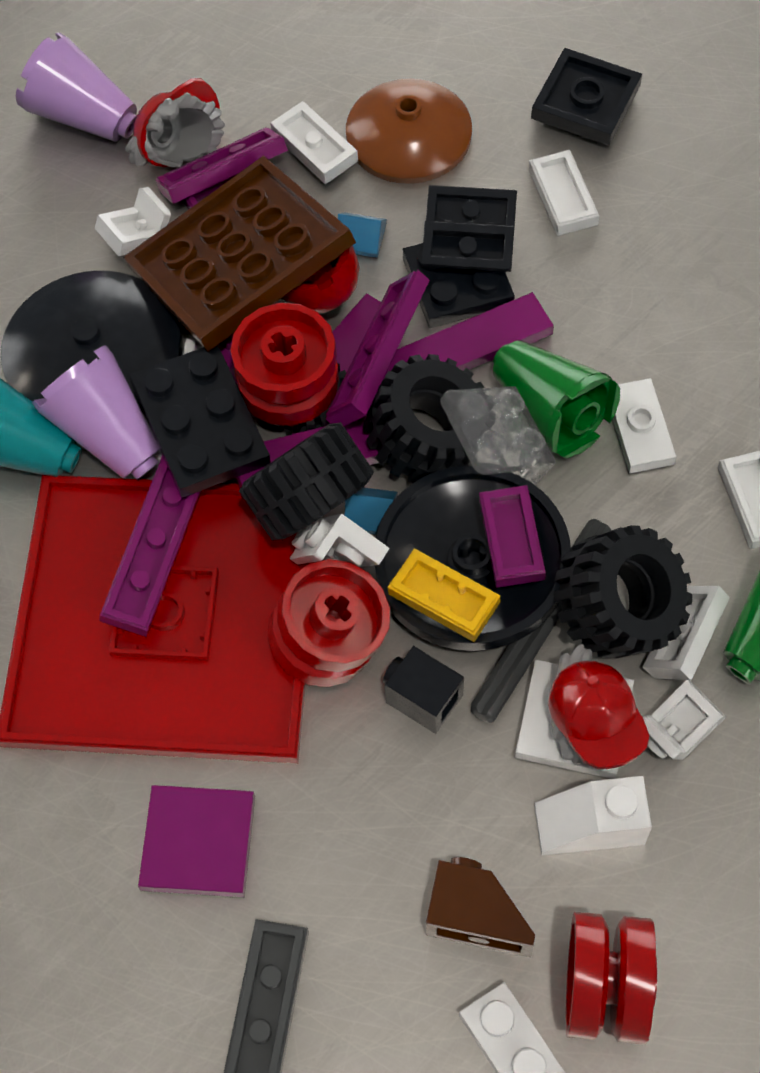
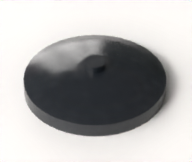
M86 271L55 280L33 293L23 302L10 319L3 335L0 356L1 366L7 383L33 402L36 399L44 398L41 392L80 360L84 359L87 364H90L96 358L99 360L94 351L106 345L113 353L144 414L131 385L129 374L181 356L183 354V340L177 318L155 296L142 279L121 272Z
M465 465L442 469L424 476L412 483L397 496L385 512L376 534V539L390 549L380 564L374 566L377 582L384 590L391 612L411 632L431 643L446 648L467 651L489 650L514 643L526 637L551 616L560 603L554 601V591L560 590V584L554 581L556 571L565 568L560 561L565 553L571 552V545L563 517L554 503L541 489L525 478L503 469L481 465ZM528 485L546 572L545 580L496 588L479 503V492ZM414 548L501 595L500 604L475 642L388 595L389 584Z

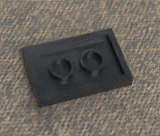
M218 345L209 352L203 347L129 374L131 385L181 498L260 469L271 463L270 454Z

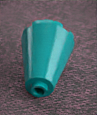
M0 378V466L54 477L61 476L64 471L71 473L78 463L82 447L76 445V441L42 416L31 400Z

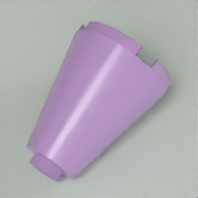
M59 32L55 33L57 36L56 41L49 37L43 40L32 53L22 71L21 77L26 79L27 83L24 92L18 88L16 90L17 105L32 114L114 142L119 141L122 137L129 138L133 133L137 117V106L68 37Z
M105 345L94 351L99 360L96 358L90 364H87L84 359L80 360L41 392L44 398L36 399L32 404L42 416L123 479L132 474L138 480L159 463L153 455L160 448L113 353Z

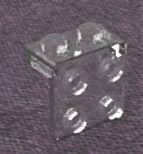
M516 386L448 390L441 397L440 403L473 468L478 473L486 475L512 472L536 486L556 464L550 449Z

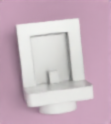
M149 187L139 189L134 207L99 214L95 230L118 256L127 255L167 226L171 213Z
M686 680L652 715L643 716L650 735L647 746L662 759L669 755L672 759L684 760L726 716L690 680Z

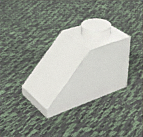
M643 776L590 781L535 802L534 805L542 856L645 845L652 828Z

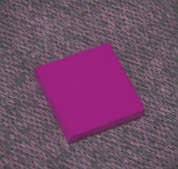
M152 785L138 882L140 891L245 898L255 805L254 791Z

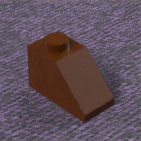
M453 857L451 862L438 861L426 919V936L531 958L535 934L493 872L482 869L480 862L469 858Z

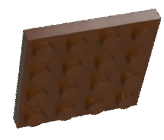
M263 155L123 258L139 279L143 280L155 296L209 352L219 343L226 341L236 331L245 317L261 307L274 304L291 290L299 287L306 279L326 264L337 259L341 253L354 245L356 241L347 226Z

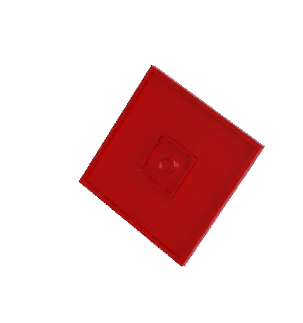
M42 475L0 713V747L298 764L306 684L285 672L274 659L267 639L269 618L292 576L310 564L297 565L290 560L291 555L296 549L292 545V541L297 533L286 539L272 541L239 493L240 488L238 484L220 483L202 490L147 637L100 622L99 619L152 480Z

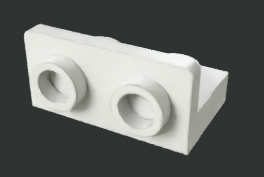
M341 513L325 518L321 517L297 532L292 541V545L296 549L291 555L290 560L299 565L318 562L323 559L351 562L358 567L379 565L390 548Z

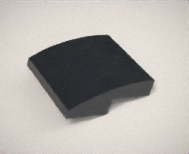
M429 185L421 266L511 272L517 190Z

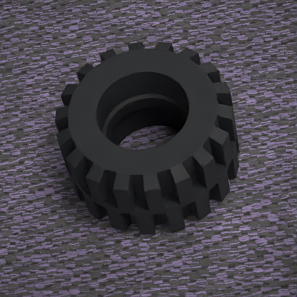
M418 354L410 356L407 362L401 360L396 363L392 370L388 371L380 384L366 414L367 417L363 422L364 432L370 433L366 439L369 449H376L378 451L375 459L381 465L388 463L392 467L390 473L399 478L401 473L407 475L408 482L414 483L422 477L442 469L468 465L490 435L488 431L493 426L494 417L489 415L493 408L491 399L483 397L486 391L485 387L481 382L475 383L471 379L474 374L469 369L465 368L462 371L456 367L457 362L450 358L446 362H442L439 359V355L428 354L426 359L423 360ZM412 409L423 410L434 416L442 425L444 431L434 430L424 425L417 419Z
M333 423L320 429L244 481L239 493L271 540H282L304 529L350 498L369 482L374 471L342 423Z
M630 525L589 537L572 546L573 551L565 553L560 561L565 568L556 571L554 580L560 584V590L554 591V601L560 602L562 611L557 614L561 623H568L570 628L567 634L573 641L581 639V644L584 645V648L591 649L592 652H597L598 657L606 659L612 657L621 658L658 650L668 646V641L676 640L682 633L679 626L685 625L688 622L690 614L685 609L686 606L692 605V593L687 592V584L691 583L689 572L684 574L681 567L684 560L680 553L674 554L671 551L673 544L666 537L658 539V532L653 529L646 528L641 530L640 526ZM618 575L624 581L628 590V611L623 606L618 595Z

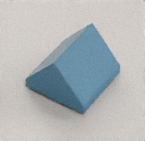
M346 212L339 213L338 220L350 229L356 241L353 245L356 255L378 258L387 219Z
M363 487L345 500L344 516L369 534L376 535L385 512L397 498L398 492Z

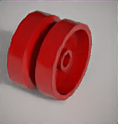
M277 303L261 307L243 319L233 334L230 352L237 386L248 410L253 416L270 424L293 426L311 421L326 411L337 394L339 382L336 342L331 326L318 312L301 304Z
M327 559L310 563L292 576L269 618L267 639L273 657L288 675L307 685L331 687L346 683L364 669L370 658L381 646L389 630L390 606L383 588L371 574L351 562Z
M574 912L570 930L566 980L565 1024L567 1038L596 1040L604 1026L606 1005H610L611 1030L617 1042L646 1045L651 1032L657 992L656 935L653 920L651 918L624 916L616 927L613 951H610L608 925L602 914Z

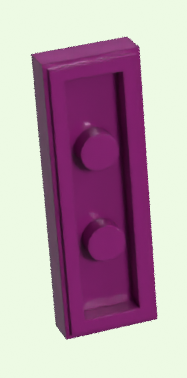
M265 127L161 175L155 181L160 193L175 204L237 175L263 155L269 160L288 151L283 136Z

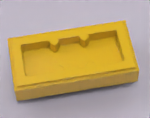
M415 548L388 586V595L472 642L476 641L497 609L501 596Z

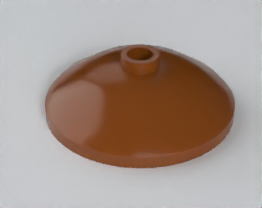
M397 79L373 87L355 102L346 122V140L358 152L357 163L368 173L394 183H423L447 174L463 160L470 147L472 138L471 117L462 100L446 87L422 79Z

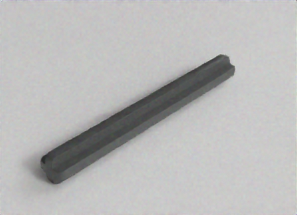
M591 519L587 522L573 546L589 537L611 531V528L597 519ZM560 603L540 627L526 637L508 645L471 703V712L477 718L487 723L495 721L559 620L557 613L562 611Z

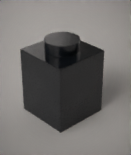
M414 645L404 659L398 656L393 660L383 677V682L386 683V703L435 734L460 701L464 692V676Z

